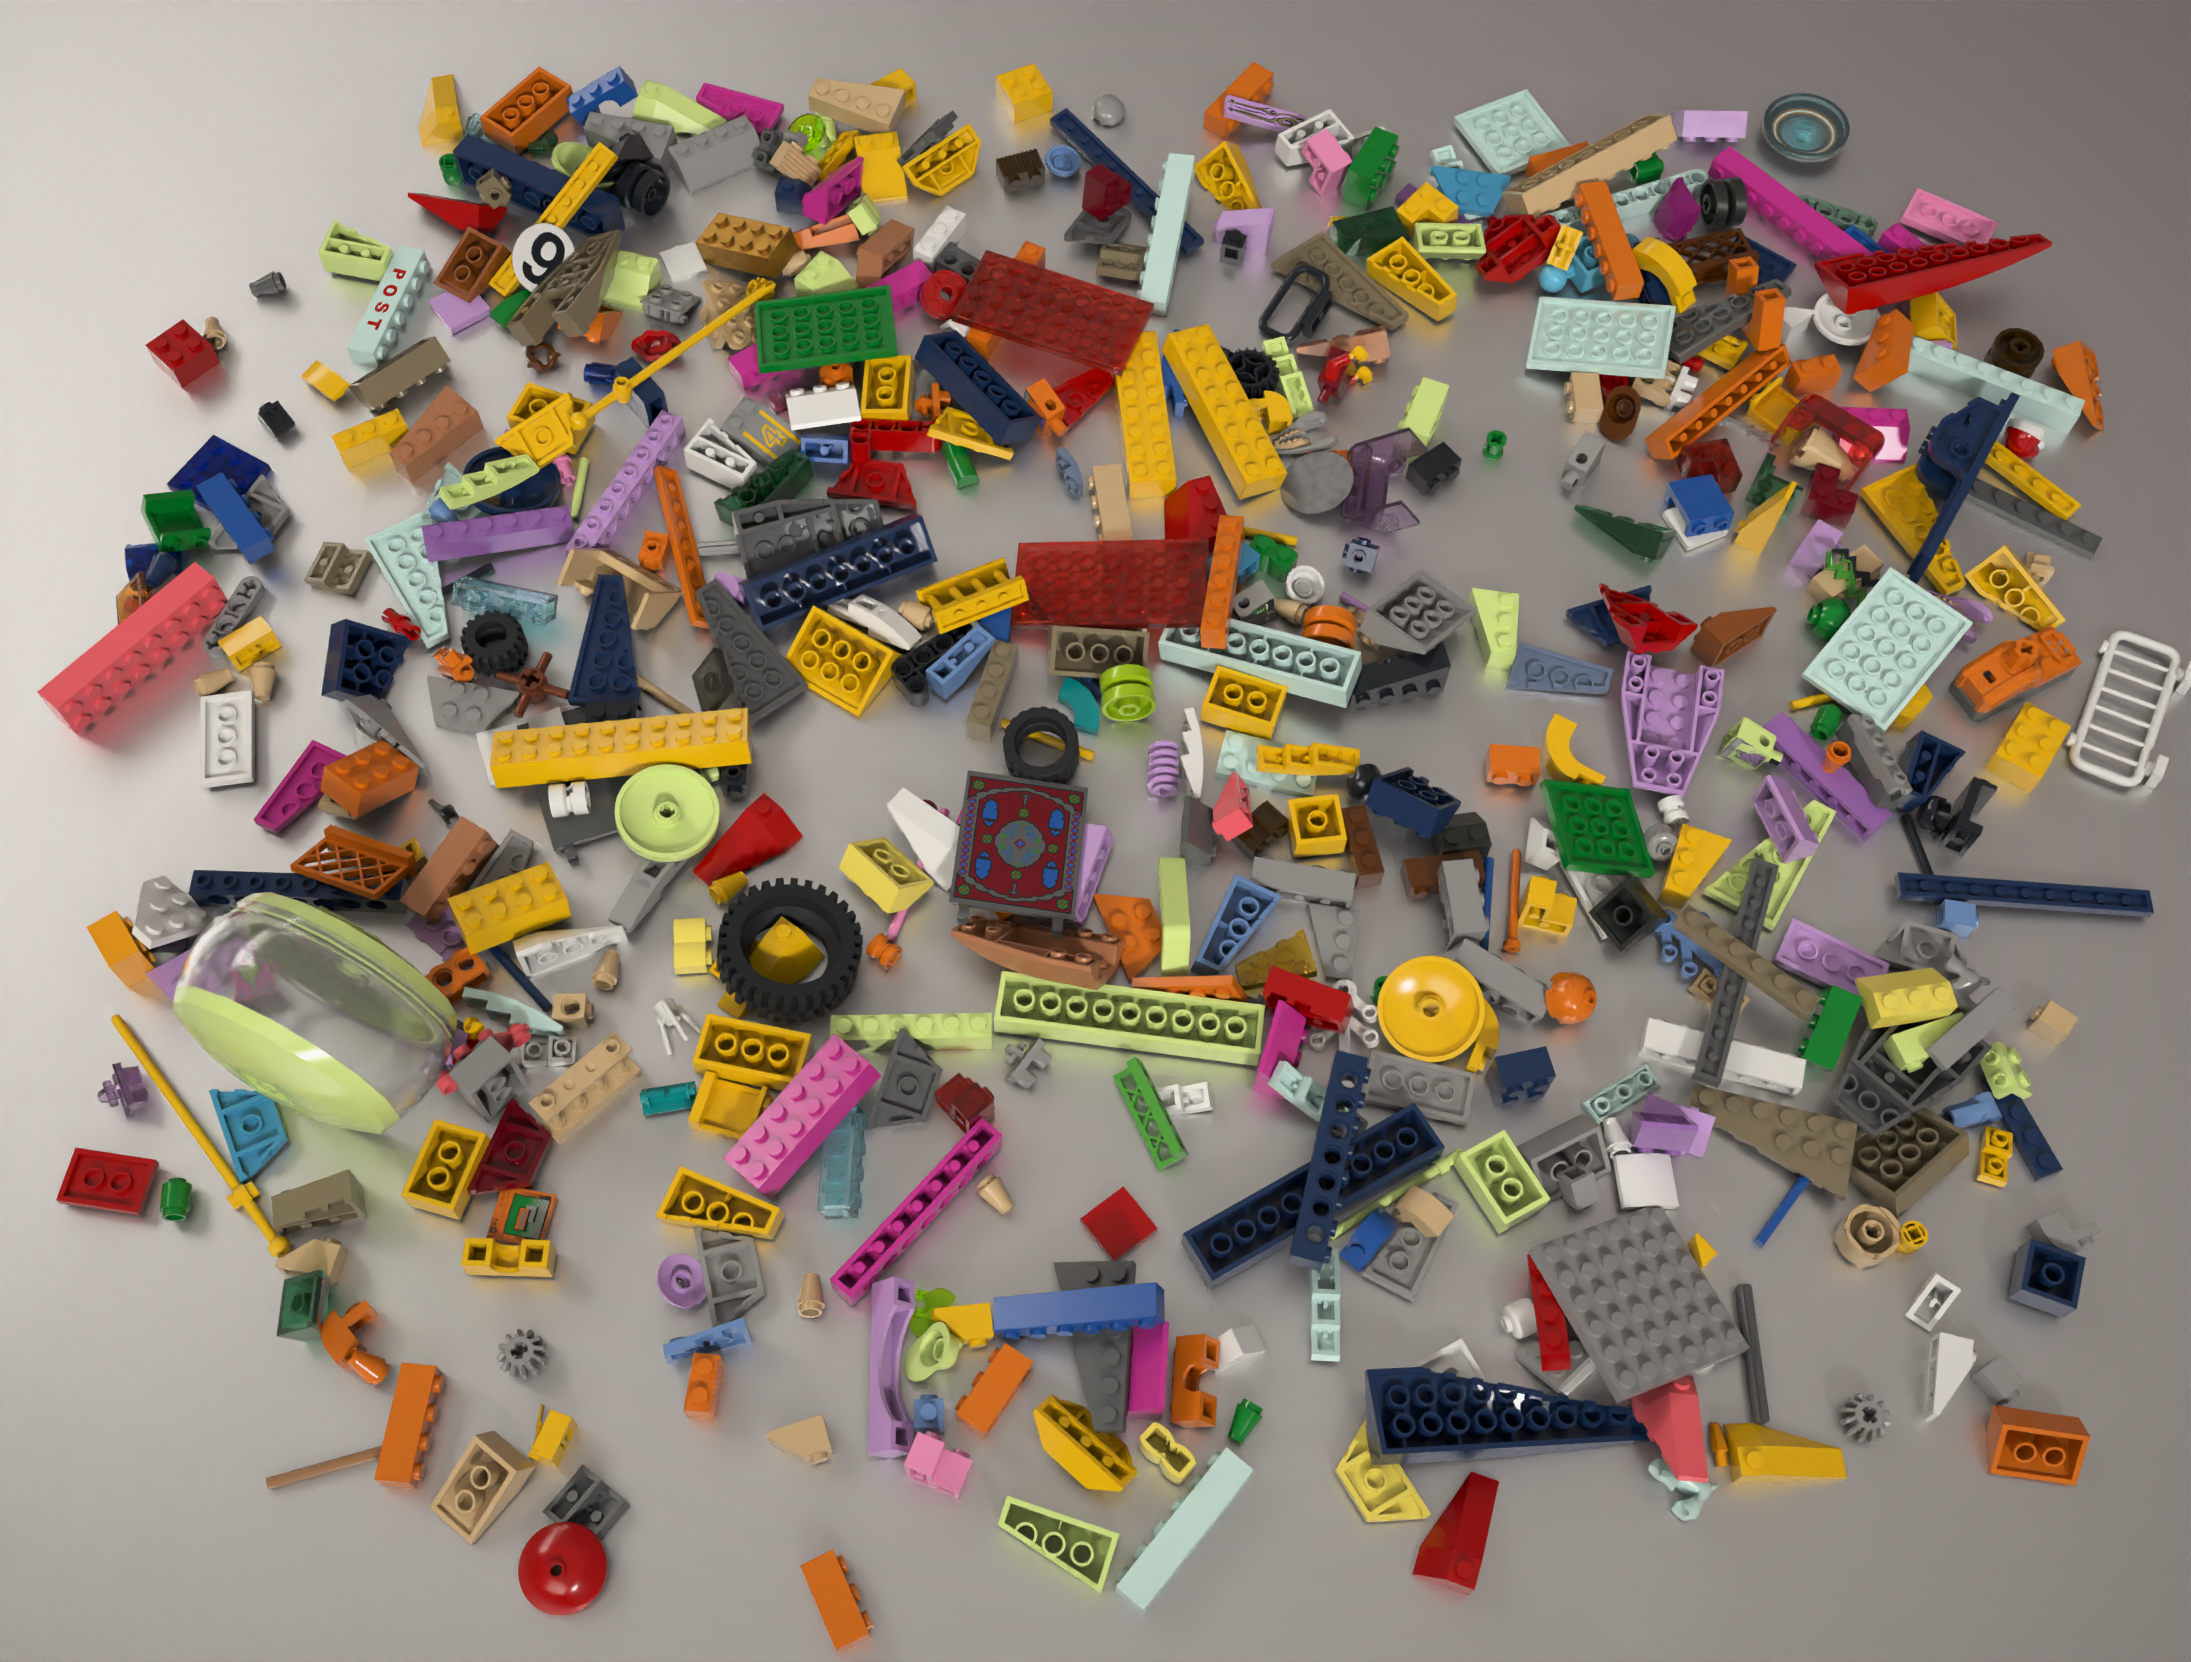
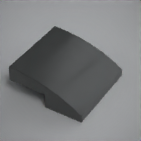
M582 1465L543 1510V1513L554 1523L574 1522L584 1525L592 1530L601 1540L630 1504L587 1467Z

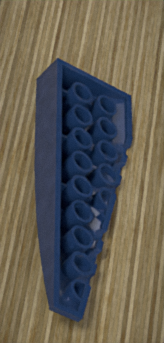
M1425 1367L1365 1370L1366 1435L1372 1466L1525 1456L1651 1441L1647 1436L1648 1430L1643 1423H1638L1634 1417L1633 1409L1615 1405L1604 1406L1596 1404L1595 1401H1579L1569 1399L1565 1395L1556 1394L1554 1396L1544 1394L1540 1390L1500 1382L1493 1384L1483 1382V1379L1472 1377L1468 1379L1458 1377L1455 1373L1445 1371L1443 1373L1433 1372L1430 1368Z

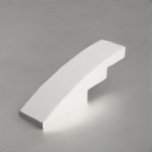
M1194 707L1184 709L1182 722L1186 732H1182L1181 747L1184 755L1180 756L1179 770L1188 795L1200 801L1203 782V747L1199 724Z

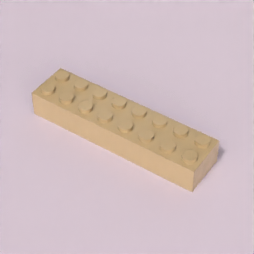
M1646 114L1505 190L1502 194L1509 214L1533 215L1534 218H1540L1543 212L1560 207L1561 202L1573 200L1580 184L1610 180L1616 176L1615 173L1618 171L1628 170L1634 166L1635 162L1651 158L1652 153L1655 151L1669 148L1670 143L1677 140L1670 115Z

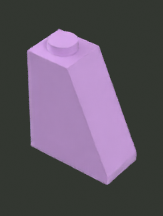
M1259 208L1222 211L1220 219H1215L1212 232L1216 233L1215 242L1222 244L1226 231L1238 230L1243 235H1247V251L1265 255L1271 240L1275 209Z

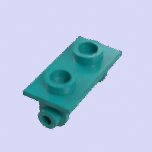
M695 1081L642 1089L640 1102L643 1106V1115L692 1108L697 1096Z

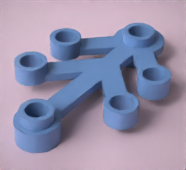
M1663 909L1669 916L1667 919L1669 922H1664L1655 930L1661 936V959L1665 962H1672L1678 954L1677 948L1672 945V934L1679 940L1682 962L1680 974L1683 978L1692 979L1698 972L1697 965L1693 963V952L1713 969L1712 974L1719 979L1723 963L1673 928L1672 924L1678 916L1668 909ZM1700 912V913H1702L1704 916H1706L1707 918L1710 919V917L1708 916V914H1706L1705 912ZM1665 951H1671L1673 956H1668ZM1685 968L1692 969L1693 973H1688Z

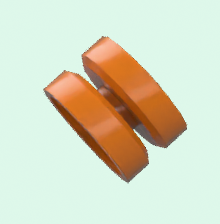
M1315 606L1305 612L1301 637L1353 650L1357 620L1351 612L1339 606Z

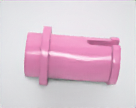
M563 454L553 461L559 471L562 484H571L572 481H575L576 478L570 466L571 459L567 454Z

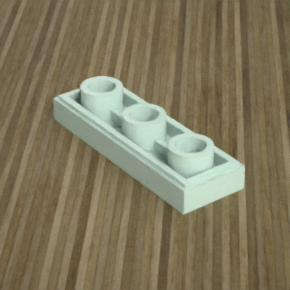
M1645 1064L1588 1098L1580 1106L1591 1120L1601 1125L1605 1119L1616 1116L1645 1098L1647 1094L1650 1095L1660 1089L1662 1085Z

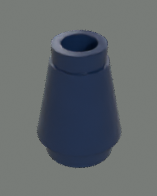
M159 552L154 555L144 578L145 584L151 588H157L176 570V559L166 552Z

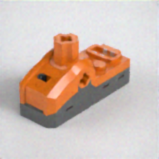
M2051 625L2026 638L2006 640L1962 667L1950 684L1949 692L1972 720L1981 722L2071 677L2082 661L2075 654V647L2062 632L2058 633Z

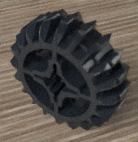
M1246 346L1244 351L1237 348L1235 353L1230 351L1226 358L1233 371L1236 370L1234 373L1248 399L1263 398L1264 391L1275 392L1279 384V376L1277 374H1280L1279 368L1274 367L1277 361H1271L1272 355L1265 356V350L1258 352L1256 347L1253 350H1249Z

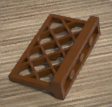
M1741 228L1667 244L1679 255L1689 258L1686 263L1691 269L1697 285L1727 279L1728 264L1731 259L1751 256L1757 264L1759 262V253L1757 250H1752ZM1737 237L1738 242L1735 243L1727 239ZM1713 242L1718 245L1716 247H1712L1706 245V243ZM1726 246L1732 248V250L1727 252L1721 250V247ZM1693 247L1696 248L1695 252L1685 250V248ZM1702 250L1711 254L1707 257L1699 253ZM1737 250L1743 252V253L1735 254V252H1736ZM1715 255L1721 256L1720 258L1713 259Z

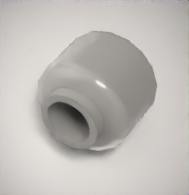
M1658 823L1650 826L1644 833L1645 846L1651 858L1657 861L1671 859L1678 843V837L1670 826Z

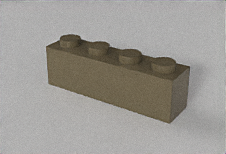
M995 640L966 720L967 736L991 742L1018 663V645Z

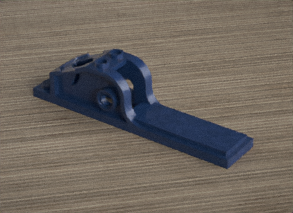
M2011 392L2007 400L2001 399L1998 405L1977 397L1970 401L1968 406L1955 414L1952 412L1944 417L1938 427L1932 426L1926 436V439L1930 441L1924 440L1918 451L1922 455L1916 464V476L1925 487L1937 492L1945 502L1906 573L1910 575L1909 580L1915 584L1919 582L1936 554L2020 395ZM1946 469L1949 472H1951L1953 476H1946L1942 473L1941 470Z

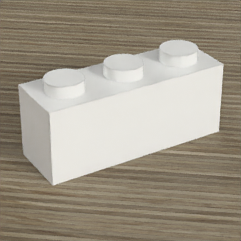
M946 206L913 249L914 262L921 259L931 273H935V259L950 243L957 246L966 234V214Z

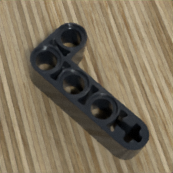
M970 623L936 635L893 663V683L912 706L921 707L928 702L929 688L928 681L926 680V670L973 629Z

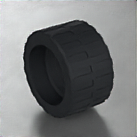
M1032 707L1020 712L1019 715L1010 721V724L1005 729L1003 750L1006 765L1012 777L1065 784L1074 775L1075 769L1079 764V740L1074 724L1064 713H1060L1054 708ZM1035 732H1051L1064 741V754L1056 762L1047 766L1030 765L1024 762L1018 754L1020 743L1027 736Z

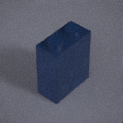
M633 357L613 367L615 378L626 377L628 380L643 370ZM651 377L632 389L630 401L626 403L648 429L661 410L668 412L664 391Z

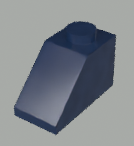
M779 177L774 193L777 212L804 216L802 199L805 193L812 189L801 180Z

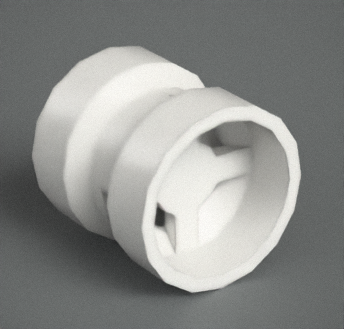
M1680 795L1668 796L1658 802L1659 811L1664 814V824L1675 829L1689 822L1690 819L1687 811L1683 810L1684 802Z

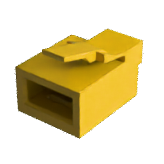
M541 1404L536 1425L535 1441L527 1457L541 1465L544 1462L558 1468L578 1424L572 1417L552 1409L543 1424L545 1406Z

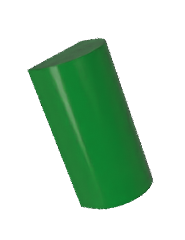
M946 442L942 446V454L957 489L979 483V477L966 447Z

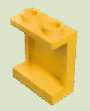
M1780 376L1774 382L1772 380L1769 381L1760 394L1756 393L1748 402L1750 407L1747 415L1773 435L1781 436L1782 442L1790 446L1813 423L1818 421L1824 407L1816 402L1811 408H1808L1781 387L1784 379Z
M706 1070L688 1122L693 1130L738 1141L773 1102V1097H770L768 1087L762 1086V1089L758 1090L718 1079L716 1073Z

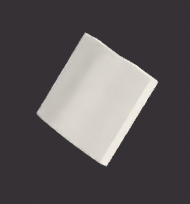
M1638 1153L1615 1155L1612 1157L1621 1209L1640 1210L1648 1206L1662 1207L1663 1209L1679 1207L1670 1155Z

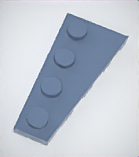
M1520 642L1506 688L1606 695L1614 669Z

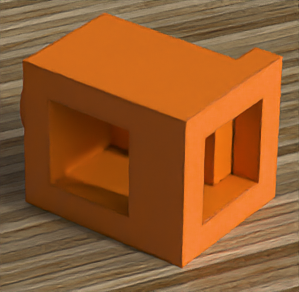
M645 530L644 540L638 554L640 566L649 571H664L671 551L668 534Z

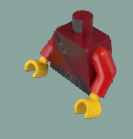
M1334 346L1331 347L1317 380L1320 390L1317 399L1319 403L1329 406L1333 397L1342 399L1348 386L1356 383V380L1361 379L1364 384H1367L1373 379L1371 376L1373 373L1366 366L1359 368L1356 373L1354 358L1360 363L1369 357L1364 347L1356 346L1351 353Z

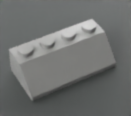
M742 115L670 146L667 150L671 168L692 195L754 168V157L756 152H758L761 142L753 125L745 115Z

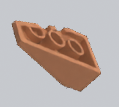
M1384 325L1355 331L1352 337L1341 334L1331 338L1332 341L1328 342L1327 339H1321L1296 345L1297 353L1325 357L1328 356L1332 346L1349 353L1356 346H1362L1369 354V357L1364 362L1372 361L1373 364L1384 363L1386 358H1390L1387 333Z

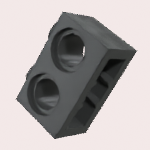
M952 243L935 259V272L951 270L958 273L965 279L970 295L987 279L986 263Z

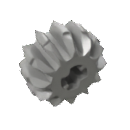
M521 1329L516 1330V1337L514 1338L510 1334H506L505 1338L508 1343L498 1344V1348L502 1351V1353L497 1355V1360L502 1362L501 1370L503 1372L509 1371L511 1378H516L520 1373L523 1379H527L529 1370L534 1374H538L539 1370L536 1364H545L546 1362L541 1356L547 1352V1348L541 1345L543 1342L540 1335L534 1337L532 1330H528L524 1335ZM525 1349L527 1352H524L523 1358L519 1359L517 1356L521 1355V1350Z
M1857 1393L1854 1395V1399L1850 1397L1846 1399V1407L1840 1409L1839 1413L1846 1417L1840 1421V1425L1848 1426L1850 1429L1847 1430V1435L1851 1436L1855 1433L1857 1442H1862L1866 1439L1868 1443H1873L1877 1438L1881 1439L1886 1435L1884 1429H1888L1891 1423L1885 1418L1890 1415V1411L1882 1410L1881 1407L1884 1401L1880 1400L1875 1403L1873 1394H1868L1864 1397L1862 1393ZM1864 1415L1868 1418L1866 1421L1863 1419Z

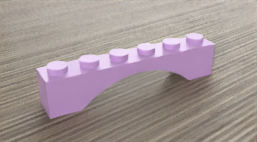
M891 1277L872 1283L868 1455L889 1459L907 1455L913 1444V1422L907 1414L903 1403L899 1366L903 1339L909 1321L915 1311L916 1282L898 1277Z

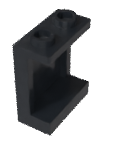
M1975 776L1955 800L1948 824L1938 847L1963 857L1981 835L1984 827L1970 821V816L1972 812L1979 813L1997 791L1998 787Z

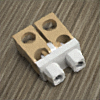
M1668 360L1665 379L1636 377L1631 388L1635 389L1640 397L1651 400L1658 406H1665L1666 410L1671 411L1674 405L1680 408L1688 405L1692 395L1680 390L1683 389L1693 393L1699 379L1688 375L1689 367L1684 365L1681 367L1679 364Z

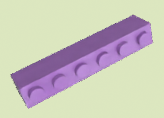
M569 505L422 526L428 562L569 542L574 535Z
M1780 712L1763 726L1764 729L1774 734L1777 738L1773 749L1783 753L1780 764L1825 806L1837 811L1835 815L1864 842L1881 829L1893 815L1886 808L1875 807L1864 786L1851 776L1847 769L1840 767L1834 773L1825 772L1822 764L1826 751L1809 734H1806L1799 728L1792 718Z

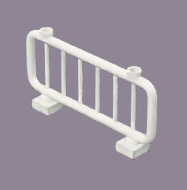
M2117 631L2110 636L2108 641L2103 640L2098 649V653L2102 654L2103 657L2076 733L2071 732L2065 746L2071 747L2069 758L2072 764L2084 772L2126 787L2139 784L2145 775L2147 777L2144 786L2154 790L2164 776L2169 758L2159 754L2154 762L2149 760L2175 681L2178 682L2175 692L2185 695L2191 687V661L2184 669L2180 668L2181 657L2173 647L2130 631ZM2120 640H2127L2165 654L2171 660L2170 666L2166 668L2117 650V644ZM2114 654L2167 673L2163 687L2110 668ZM2109 672L2161 691L2157 705L2103 686L2107 673ZM2101 691L2155 710L2151 723L2148 724L2097 705ZM2095 709L2148 728L2144 743L2090 723ZM2088 728L2142 747L2138 762L2084 742ZM2085 747L2135 766L2133 776L2125 777L2082 760L2080 757L2081 748Z

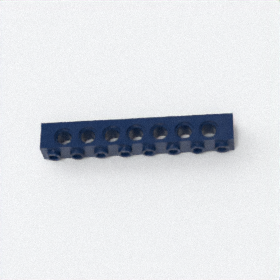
M194 870L188 894L200 907L237 908L238 901L252 893L272 892L318 908L322 905L331 911L407 914L408 909L399 900L407 891L409 885L403 877L375 901L298 873ZM365 875L363 876V879L376 876ZM359 876V877H354V878H348V879H344V880H346V881L359 880V879H360V876ZM381 884L366 886V888L375 890Z
M1336 1050L1287 1262L1289 1264L1316 1271H1321L1324 1263L1329 1264L1332 1247L1328 1246L1329 1236L1335 1237L1338 1221L1333 1220L1335 1210H1341L1344 1195L1339 1194L1341 1184L1346 1185L1349 1169L1345 1168L1346 1159H1352L1355 1143H1351L1350 1140L1352 1133L1357 1134L1360 1124V1118L1356 1117L1357 1108H1363L1366 1093L1361 1092L1363 1083L1368 1084L1371 1068L1367 1067V1057ZM1342 1081H1351L1354 1087L1347 1088L1342 1084ZM1344 1105L1348 1108L1349 1112L1342 1113L1337 1110L1336 1106ZM1338 1130L1344 1137L1335 1138L1331 1135L1330 1131ZM1325 1156H1334L1338 1163H1328L1325 1160ZM1319 1182H1329L1332 1185V1189L1325 1190L1321 1188ZM1322 1207L1327 1214L1319 1216L1315 1214L1313 1208ZM1316 1233L1320 1236L1321 1241L1312 1242L1308 1239L1307 1234Z

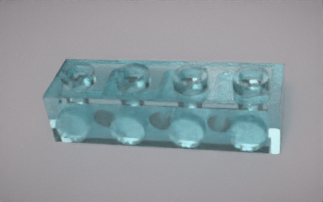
M468 576L454 581L452 605L462 607L464 610L490 611V613H494V610H500L501 614L507 612L517 620L531 621L536 625H546L556 619L558 595Z
M857 1104L823 1141L817 1211L826 1220L858 1218V1208L862 1206L860 1182L864 1180L862 1156L866 1153L864 1130L868 1127V1117Z

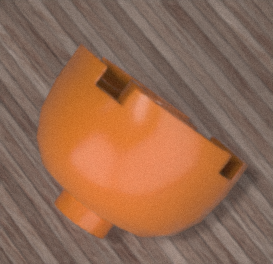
M1558 972L1551 977L1550 981H1553L1551 989H1546L1545 996L1546 1006L1552 1018H1557L1559 1024H1575L1583 1022L1592 1015L1596 1007L1597 994L1590 979L1576 972Z

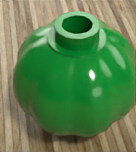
M1827 598L1810 608L1806 621L1808 624L1816 626L1814 629L1810 627V631L1815 638L1829 642L1850 617L1851 611L1845 601L1838 598Z

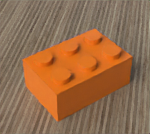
M382 739L324 766L320 790L358 818L414 790L419 766Z

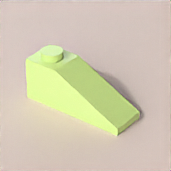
M1960 1012L1891 1035L1882 1044L1891 1063L1901 1071L1907 1070L1908 1073L1921 1069L1923 1067L1922 1063L1929 1057L1925 1049L1964 1015Z

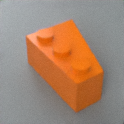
M1897 309L1882 315L1877 320L1853 375V378L1870 393L1908 372L1914 324Z

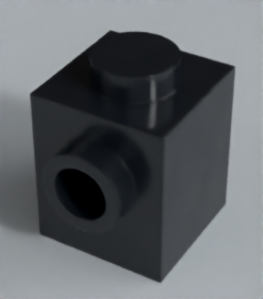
M749 764L721 766L720 785L723 797L737 799L742 796H749Z

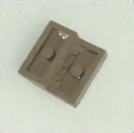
M1116 242L1112 245L1102 244L1096 275L1140 281L1147 247Z
M323 542L304 581L307 584L324 590L354 595L373 556L368 550L348 549L344 543Z

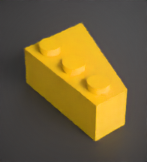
M1683 824L1676 835L1678 843L1671 859L1668 861L1657 901L1682 909L1718 860L1723 856L1732 842L1731 839Z

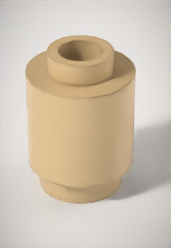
M804 250L796 251L782 270V276L787 275L791 277L798 275L811 262L809 253L805 254Z
M904 600L899 608L898 614L913 627L922 631L931 628L935 622L931 611L933 608L913 600Z

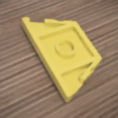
M1365 1419L1335 1470L1336 1475L1366 1523L1416 1520L1430 1517V1511L1400 1464L1372 1466Z

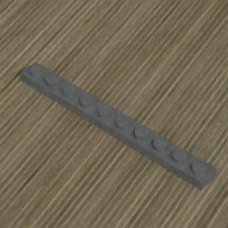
M1754 857L1750 864L1731 935L1756 952L1779 865ZM1724 963L1691 1078L1716 1088L1721 1084L1748 983L1745 978Z

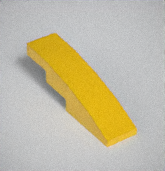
M1313 742L1310 747L1286 743L1283 748L1258 745L1255 749L1256 771L1290 775L1355 774V768L1361 765L1360 749Z

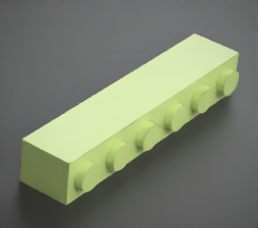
M992 1013L831 1015L830 1037L833 1034L837 1035L856 1052L892 1051L900 1029H903L924 1051L992 1049Z

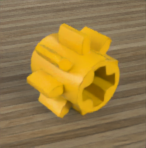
M763 277L751 280L747 285L746 294L749 296L769 280ZM774 289L756 302L772 300L775 293Z

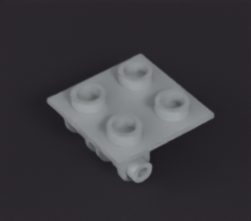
M660 284L640 300V303L644 304L643 311L646 312V315L659 319L664 318L665 321L670 320V322L677 325H685L688 319L685 312L699 302L701 297L695 296L689 291H679L673 289L670 285Z

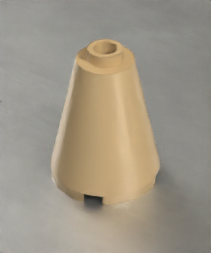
M1813 423L1807 429L1810 433L1801 436L1794 446L1788 463L1812 472L1817 464L1821 463L1840 469L1839 481L1850 480L1857 470L1854 467L1856 462L1819 424Z

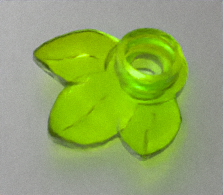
M936 1288L930 1292L921 1289L915 1290V1303L922 1300L925 1302V1306L922 1309L915 1307L909 1322L912 1333L917 1338L922 1336L934 1324L930 1320L932 1310L934 1308L951 1306L956 1296L943 1288Z

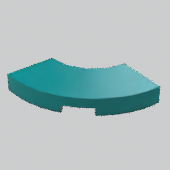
M1065 677L1058 695V701L1066 704L1073 712L1076 729L1097 734L1100 713L1095 698L1084 685L1072 678Z

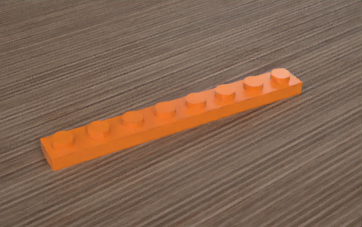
M658 465L653 470L690 625L709 629L695 596L696 590L706 585L679 474L677 470Z

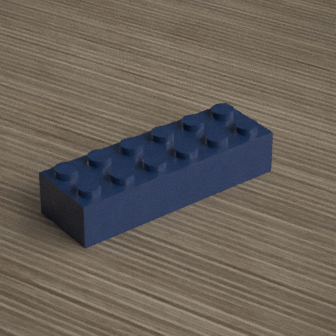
M958 331L924 335L914 358L963 407L964 411L990 435L995 443L1000 446L1032 438L1042 417Z

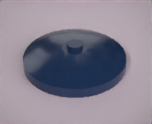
M501 446L485 450L474 456L467 463L463 475L483 471L485 463L514 457V455ZM551 462L540 469L537 474L495 496L476 502L473 505L482 512L492 516L550 508L560 494L561 479L559 471L555 464Z

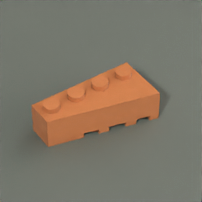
M461 816L399 902L409 911L433 924L449 907L447 898L460 894L486 866L499 845L486 830Z

